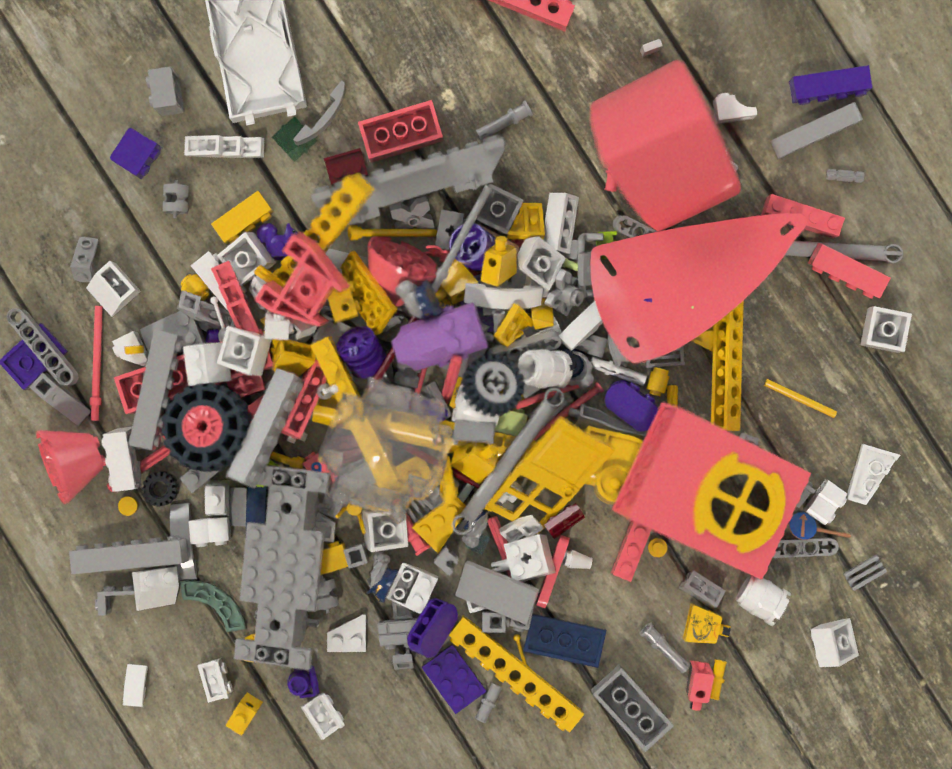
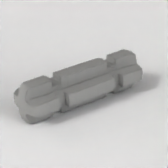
M828 169L826 172L827 180L836 179V181L861 183L864 181L865 176L864 172L860 171L854 173V171L848 170L836 171V169Z

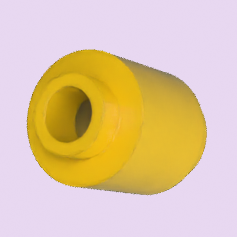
M654 367L650 373L646 388L650 390L649 394L659 397L661 393L665 394L670 377L668 376V370Z

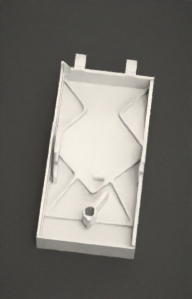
M205 0L210 21L209 30L216 59L219 61L229 119L233 123L246 120L247 126L255 124L254 118L287 112L288 117L296 115V109L307 107L285 1Z

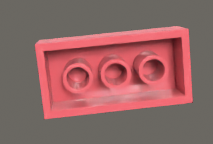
M432 100L358 122L370 163L443 141V135Z

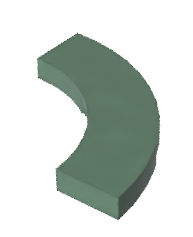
M180 581L182 599L203 602L213 607L222 618L226 632L246 629V623L240 608L225 591L204 581Z

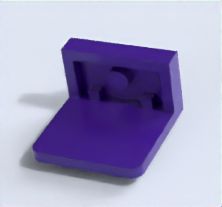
M129 128L114 149L110 159L142 180L149 172L153 161L159 157L162 147L136 130Z

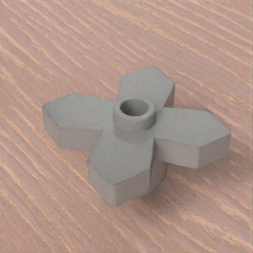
M426 196L417 199H406L402 203L389 206L392 219L398 220L394 224L395 229H413L414 226L419 229L434 228L432 215L427 214L430 207Z
M560 269L556 277V288L549 292L545 304L556 309L560 314L568 316L572 306H579L584 299V293L578 288V278L573 277L570 272Z

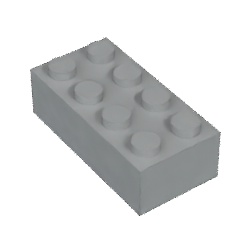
M619 664L591 689L594 697L644 752L674 726L669 718Z

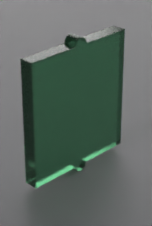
M295 116L286 125H282L281 129L272 136L273 140L294 162L304 153L307 154L308 150L317 142L314 138L299 146L294 143L293 139L304 127Z

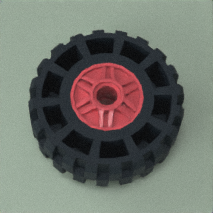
M213 383L196 384L194 387L188 386L184 388L183 393L178 392L173 397L175 400L172 403L169 402L166 406L167 413L162 416L161 421L164 422V428H161V435L165 436L163 443L165 448L170 449V456L178 460L180 465L196 471H221L227 466L231 467L237 452L242 447L243 439L246 438L250 421L253 420L251 413L247 411L248 405L246 402L240 399L241 396L236 392Z

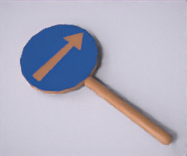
M804 512L794 514L789 521L791 533L800 540L812 538L816 531L847 538L851 537L847 533L817 528L814 518Z

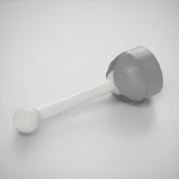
M212 297L210 301L214 304L221 325L218 338L222 342L227 328H225L217 304L218 298Z
M321 384L317 388V395L321 399H329L333 393L338 391V387L336 385L330 387L329 384Z

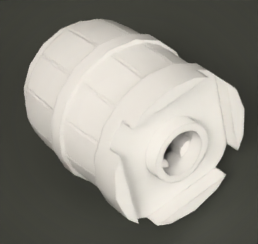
M529 350L523 353L518 361V368L520 369L518 375L522 374V381L530 386L564 388L572 377L569 365L572 364V360L564 351Z
M460 385L455 399V409L452 412V421L495 423L496 427L499 420L498 414L495 417H490V413L486 416L482 415L483 410L476 412L477 406H469L471 400H465L464 396L467 393H462L461 388L464 385Z
M749 575L740 587L736 601L739 606L747 610L751 615H755L763 619L768 625L773 626L775 623L772 621L775 618L779 620L789 603L786 597L791 596V593L785 589H780L770 580L764 578L761 580L753 575Z

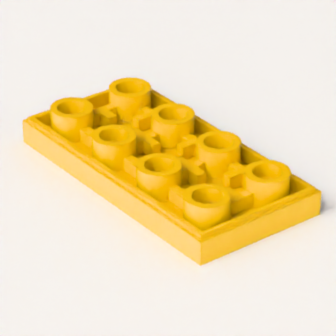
M351 251L339 269H342L341 275L343 278L346 277L347 281H352L355 292L351 294L353 300H358L361 310L358 313H360L373 333L379 335L397 311V308L356 251Z

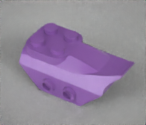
M474 302L454 309L453 306L442 308V313L438 316L429 314L426 315L424 320L421 319L400 326L399 334L392 341L398 362L412 367L414 371L439 364V367L450 364V360L455 354L465 360L469 358L468 354L488 348Z

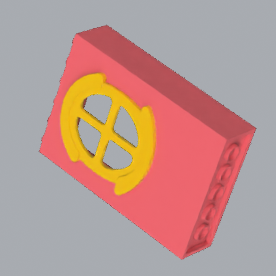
M662 402L612 510L632 521L762 580L768 570L772 557L776 553V548L784 536L787 524L792 519L794 509L801 499V494L809 482L811 473L679 407ZM734 474H747L748 480L739 498H734L718 490L719 483L726 477ZM757 480L764 485L769 496L770 504L766 512L747 504V498ZM713 497H718L734 506L730 519L723 529L718 526L712 516L711 500ZM745 510L762 519L759 528L753 532L743 535L733 534V528L741 511Z

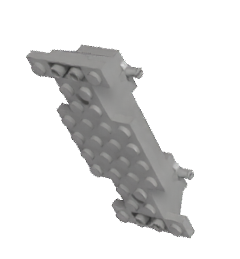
M495 135L482 139L483 143L479 145L477 141L465 144L466 149L459 150V147L446 150L447 154L442 156L440 152L428 155L429 160L414 159L409 161L410 165L405 167L401 163L391 166V171L384 172V169L371 172L372 176L365 178V174L361 175L375 191L348 225L357 222L363 223L367 219L380 216L379 207L453 186L454 192L458 193L468 189L475 190L478 186L493 182L491 174L505 150L503 138L498 139V136ZM342 181L334 183L335 187L329 189L328 185L314 189L315 193L311 194V198L315 206L322 209L324 205L332 201L330 198L332 194L342 188Z
M265 465L257 485L269 486V496L266 498V505H268L266 524L247 523L240 601L258 603V610H256L254 616L257 619L255 640L236 639L234 659L304 670L311 669L313 649L303 648L300 645L304 641L307 626L316 628L319 626V619L308 618L307 610H317L324 532L314 531L313 527L316 525V516L319 511L330 512V509L327 508H331V505L320 504L318 498L319 492L328 493L330 473ZM287 502L292 506L291 512H288L286 509ZM275 620L280 622V628L275 626Z

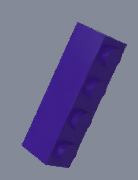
M869 65L794 76L789 80L792 103H799V105L809 104L812 100L825 102L832 97H836L837 100L848 98V95L855 94V97L867 95V92L873 88Z

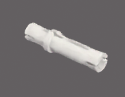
M592 356L590 361L592 368L605 372V375L611 374L641 386L644 385L647 374H642L622 366L617 367L611 360L608 362Z

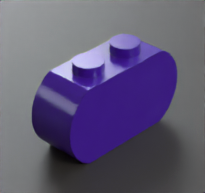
M625 380L614 382L606 392V407L635 430H649L658 411V406L655 403L656 399L648 393L644 395L639 391L641 388L632 381L631 383Z
M438 598L429 600L408 634L407 642L409 648L427 658L437 655L457 622L458 612L456 607Z

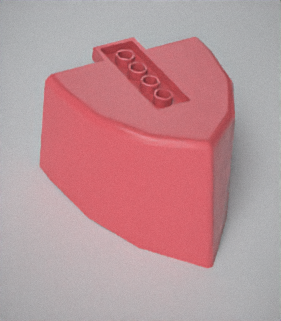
M672 61L590 104L591 124L604 165L631 206L656 231H663L740 193L741 184L725 144L695 81L682 61Z

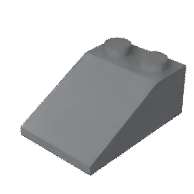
M181 311L140 329L148 353L154 330L181 336L183 345L181 351H178L177 356L184 354L183 347L206 344L198 321Z

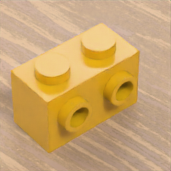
M347 281L350 285L348 289L339 291L334 288L328 297L336 323L358 317L357 312L361 311L358 300H353L351 294L355 292L352 281Z

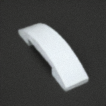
M466 283L464 303L474 302L475 306L495 309H511L514 303L521 306L522 309L537 307L541 305L543 287L523 285V289L489 288L485 284Z

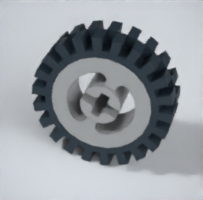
M492 353L476 358L469 365L462 376L464 378L461 380V384L464 386L461 389L462 393H467L464 396L465 400H471L469 406H477L476 412L483 410L482 415L486 416L490 413V417H495L497 414L499 417L504 413L507 414L521 401V396L524 394L522 388L525 386V382H520L523 379V375L517 374L520 369L518 366L515 369L512 367L514 364L512 360L507 363V357L503 356L502 359H499L500 354H495L492 357ZM486 375L487 379L482 383V377ZM504 388L503 395H500L499 391Z

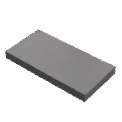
M467 560L455 596L527 625L539 589Z

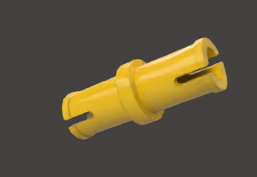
M715 659L713 668L714 680L710 699L719 700L722 683L725 682L723 677L727 662Z

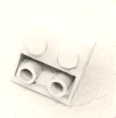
M109 261L95 273L86 288L111 317L141 292L121 268L112 261Z
M402 563L387 599L421 614L439 576L421 568Z

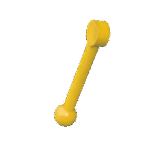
M515 634L513 640L517 643L521 660L528 666L520 643L521 637L519 634Z

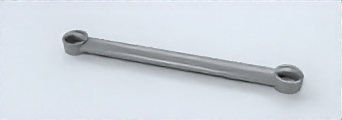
M794 241L785 256L811 257L817 244L821 243L852 259L885 261L886 263L894 264L902 259L903 250L896 244L878 246ZM892 247L897 251H887V249ZM886 255H898V258L891 261Z
M551 388L546 391L545 398L498 461L494 470L488 475L461 514L454 518L452 527L456 533L465 535L471 531L472 524L555 409L562 405L564 395L560 389ZM551 391H557L551 399V401L548 402V393H550ZM561 394V401L558 404L552 405ZM461 517H464L465 519L463 520V522L461 523V525H460V526L458 527V529L456 530V529H455V522H456V520L459 519V518H461ZM469 520L470 524L468 529L461 533L460 531L463 529V527Z

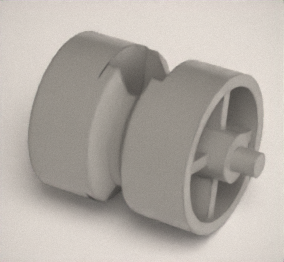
M174 180L173 184H164L163 196L166 200L163 201L162 212L172 214L174 219H177L179 214H188V202L185 199L188 198L189 186L178 184V180Z
M397 362L399 371L395 373L393 383L399 384L401 387L418 388L419 377L417 374L421 373V370L414 371L412 367Z
M320 575L317 610L323 609L326 613H330L329 609L339 605L338 596L333 593L336 589L334 578L325 579L323 575Z

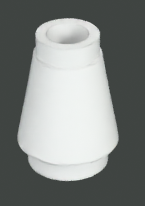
M572 549L570 551L566 550L563 565L567 566V568L590 569L592 558Z

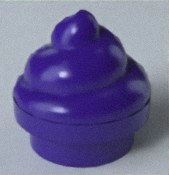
M218 329L207 331L206 344L220 342Z

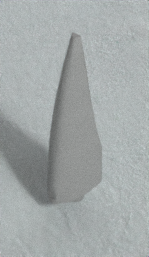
M581 404L579 410L570 408L568 415L576 417L574 426L585 430L587 426L636 438H645L647 435L645 431H637L632 426L609 416L601 410Z

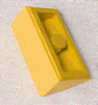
M543 297L540 306L531 308L535 329L554 326L553 308L545 304L546 298Z

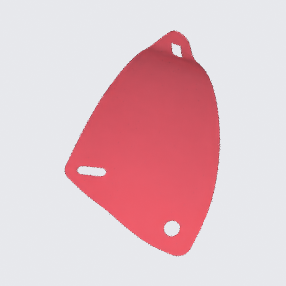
M800 213L737 218L663 230L595 246L591 251L590 264L594 299L603 324L615 345L627 360L639 363L668 354L705 332L738 306L773 271L794 240L806 227V217ZM791 221L795 227L786 235H781V228ZM601 255L608 258L617 272L616 276H611L600 260ZM652 298V302H646L644 299ZM634 337L640 344L639 347L633 348L629 346L627 338Z

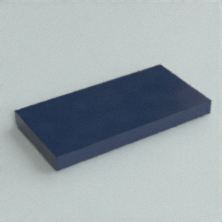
M532 613L523 652L599 668L607 630Z

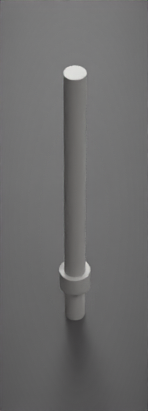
M485 185L443 265L435 273L437 276L431 285L435 293L443 279L446 280L449 274L448 270L492 188Z

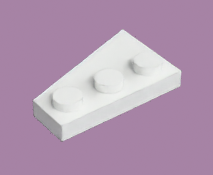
M861 444L846 496L847 500L867 505L878 489L880 482L891 470V466L900 455Z

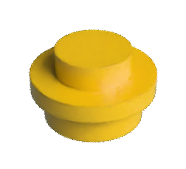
M654 538L648 544V551L654 557H662L667 552V544L660 538Z

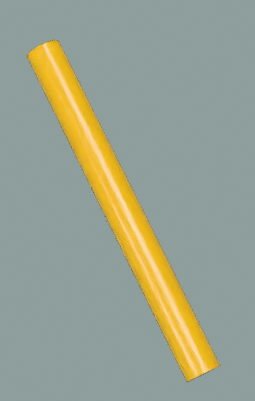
M769 379L764 383V386L832 418L837 414V411Z

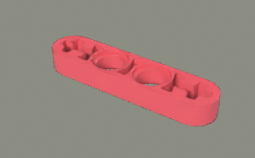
M559 536L552 556L556 573L545 576L536 606L542 608L547 606L570 540L569 537Z

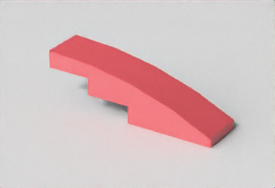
M228 260L212 267L211 270L236 328L260 334L254 315L230 261Z

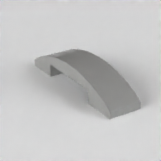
M342 80L330 94V100L333 101V104L314 127L310 129L307 125H304L293 140L297 146L317 137L334 120L344 99L345 83Z
M186 291L181 292L177 307L179 311L199 322L221 329L214 305L201 301L200 296ZM219 307L225 328L227 326L236 328L229 311Z
M190 503L170 505L171 536L179 535V539L186 538L189 561L182 564H174V566H177L178 581L197 579L196 560H194L193 546L190 544L188 522L192 520Z

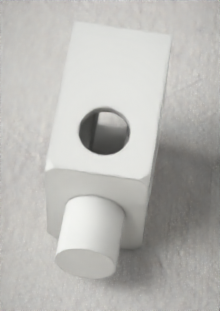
M210 480L205 486L206 515L210 517L229 516L230 480Z

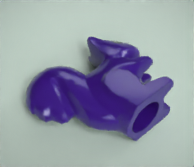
M264 223L257 229V238L261 243L266 244V249L272 256V259L282 261L286 256H289L283 252L291 236L298 232L290 226V223H287L285 234L278 235L275 225Z

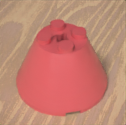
M374 236L368 242V269L394 306H402L405 303L397 295L396 287L407 280L416 286L422 285L425 280H428L431 284L437 276L435 275L437 264L424 252L408 243L401 241L398 244L392 242L391 237Z
M36 431V438L41 439L38 447L53 487H57L59 491L57 495L61 502L67 504L103 470V466H106L105 457L103 454L100 455L98 450L100 447L98 438L96 436L93 437L89 433Z

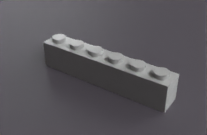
M154 330L128 445L149 450H156V446L159 447L161 435L159 433L160 429L164 427V422H161L162 416L170 402L168 393L169 389H172L174 385L172 375L173 371H176L178 367L177 353L181 351L183 345L180 335Z
M276 369L248 428L246 438L241 443L242 447L237 452L226 476L252 488L256 487L265 465L269 461L272 450L277 444L279 435L285 427L286 420L294 407V403L302 390L304 380L295 374Z
M179 535L169 536L167 537L168 540L161 541V537L150 538L149 542H143L142 539L131 540V544H124V541L112 542L113 546H106V543L94 544L93 548H88V545L76 546V550L69 551L71 574L182 564L189 561L186 538L179 539Z

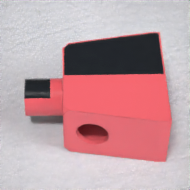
M690 660L686 693L691 701L690 708L699 711L702 708V703H709L714 674L709 663Z

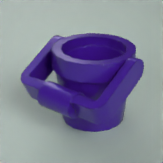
M311 665V669L308 672L304 669L294 668V671L287 680L289 691L300 698L318 695L319 684L314 666ZM312 687L313 693H307Z

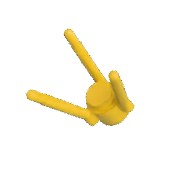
M361 496L348 500L347 504L342 506V509L335 517L339 518L345 511H348L350 515L357 516L361 531L365 534L366 531L361 513L364 500L361 499Z

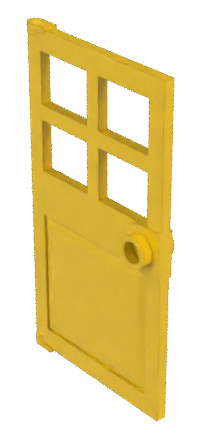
M559 417L500 485L484 509L514 521L522 517L520 516L521 513L530 504L547 513L540 521L543 528H545L544 524L547 523L548 519L556 516L577 494L580 488L611 456L615 448L568 423L566 419ZM520 475L538 484L529 495L511 487ZM544 488L562 497L553 508L535 499ZM505 492L523 501L514 512L496 504Z

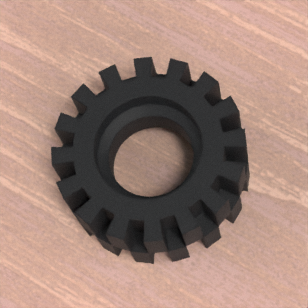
M165 471L155 472L147 476L146 480L142 483L144 486L141 487V491L144 492L142 495L146 498L145 501L157 507L172 503L179 493V484L176 483L177 479L173 478L171 473L168 474ZM159 481L167 485V493L164 496H157L154 493V485Z

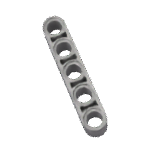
M854 102L771 140L770 143L777 158L780 159L857 124L863 118Z
M12 308L7 313L8 322L56 381L61 385L67 386L76 384L79 378L77 371L31 315L23 309ZM20 312L22 318L19 322H16L15 316ZM32 327L34 334L29 337L27 331ZM42 342L46 344L44 352L40 351V344ZM54 357H57L59 361L56 367L52 365ZM66 372L71 374V379L68 382L64 380Z

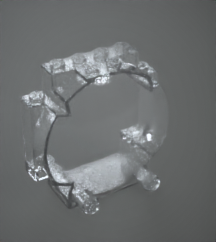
M369 379L362 399L354 394L342 393L318 453V462L326 464L327 470L331 472L328 497L333 498L334 502L339 506L349 503L390 516L391 520L397 524L405 521L406 511L412 500H424L429 497L439 485L445 472L446 457L454 441V430L447 425H440L445 414L444 404L437 399L425 398L419 393L407 392L398 386L386 385L381 380L374 381Z

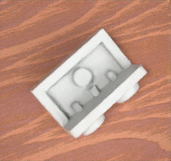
M219 658L198 665L208 703L223 698L228 699L232 695L233 687L231 681H228L226 677L228 673L226 663H222V659Z
M325 693L318 694L301 707L321 740L345 726L342 714L334 709L333 700Z

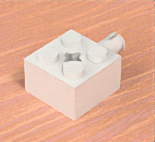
M542 534L504 544L507 558L491 563V567H495V569H492L493 571L501 573L510 570L511 577L520 582L556 573L547 535Z

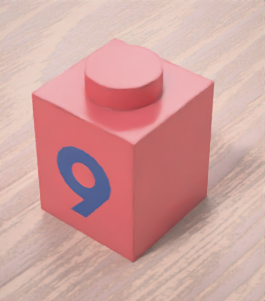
M312 452L305 457L306 462L303 465L306 470L326 473L333 472L321 452L317 454Z

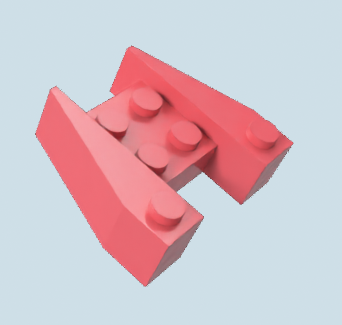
M302 232L293 234L283 252L299 262L284 288L274 281L263 284L255 301L271 312L321 326L329 321L319 312L332 290L336 288L339 291L348 289L350 285L318 243Z

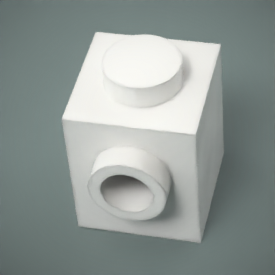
M266 313L265 339L288 340L289 333H293V321H290L289 317L277 313Z

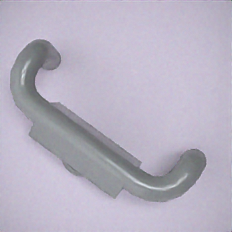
M584 233L578 237V288L584 293V298L594 297L593 290H586V286L592 285L590 268L591 251H585V242L603 241V233Z

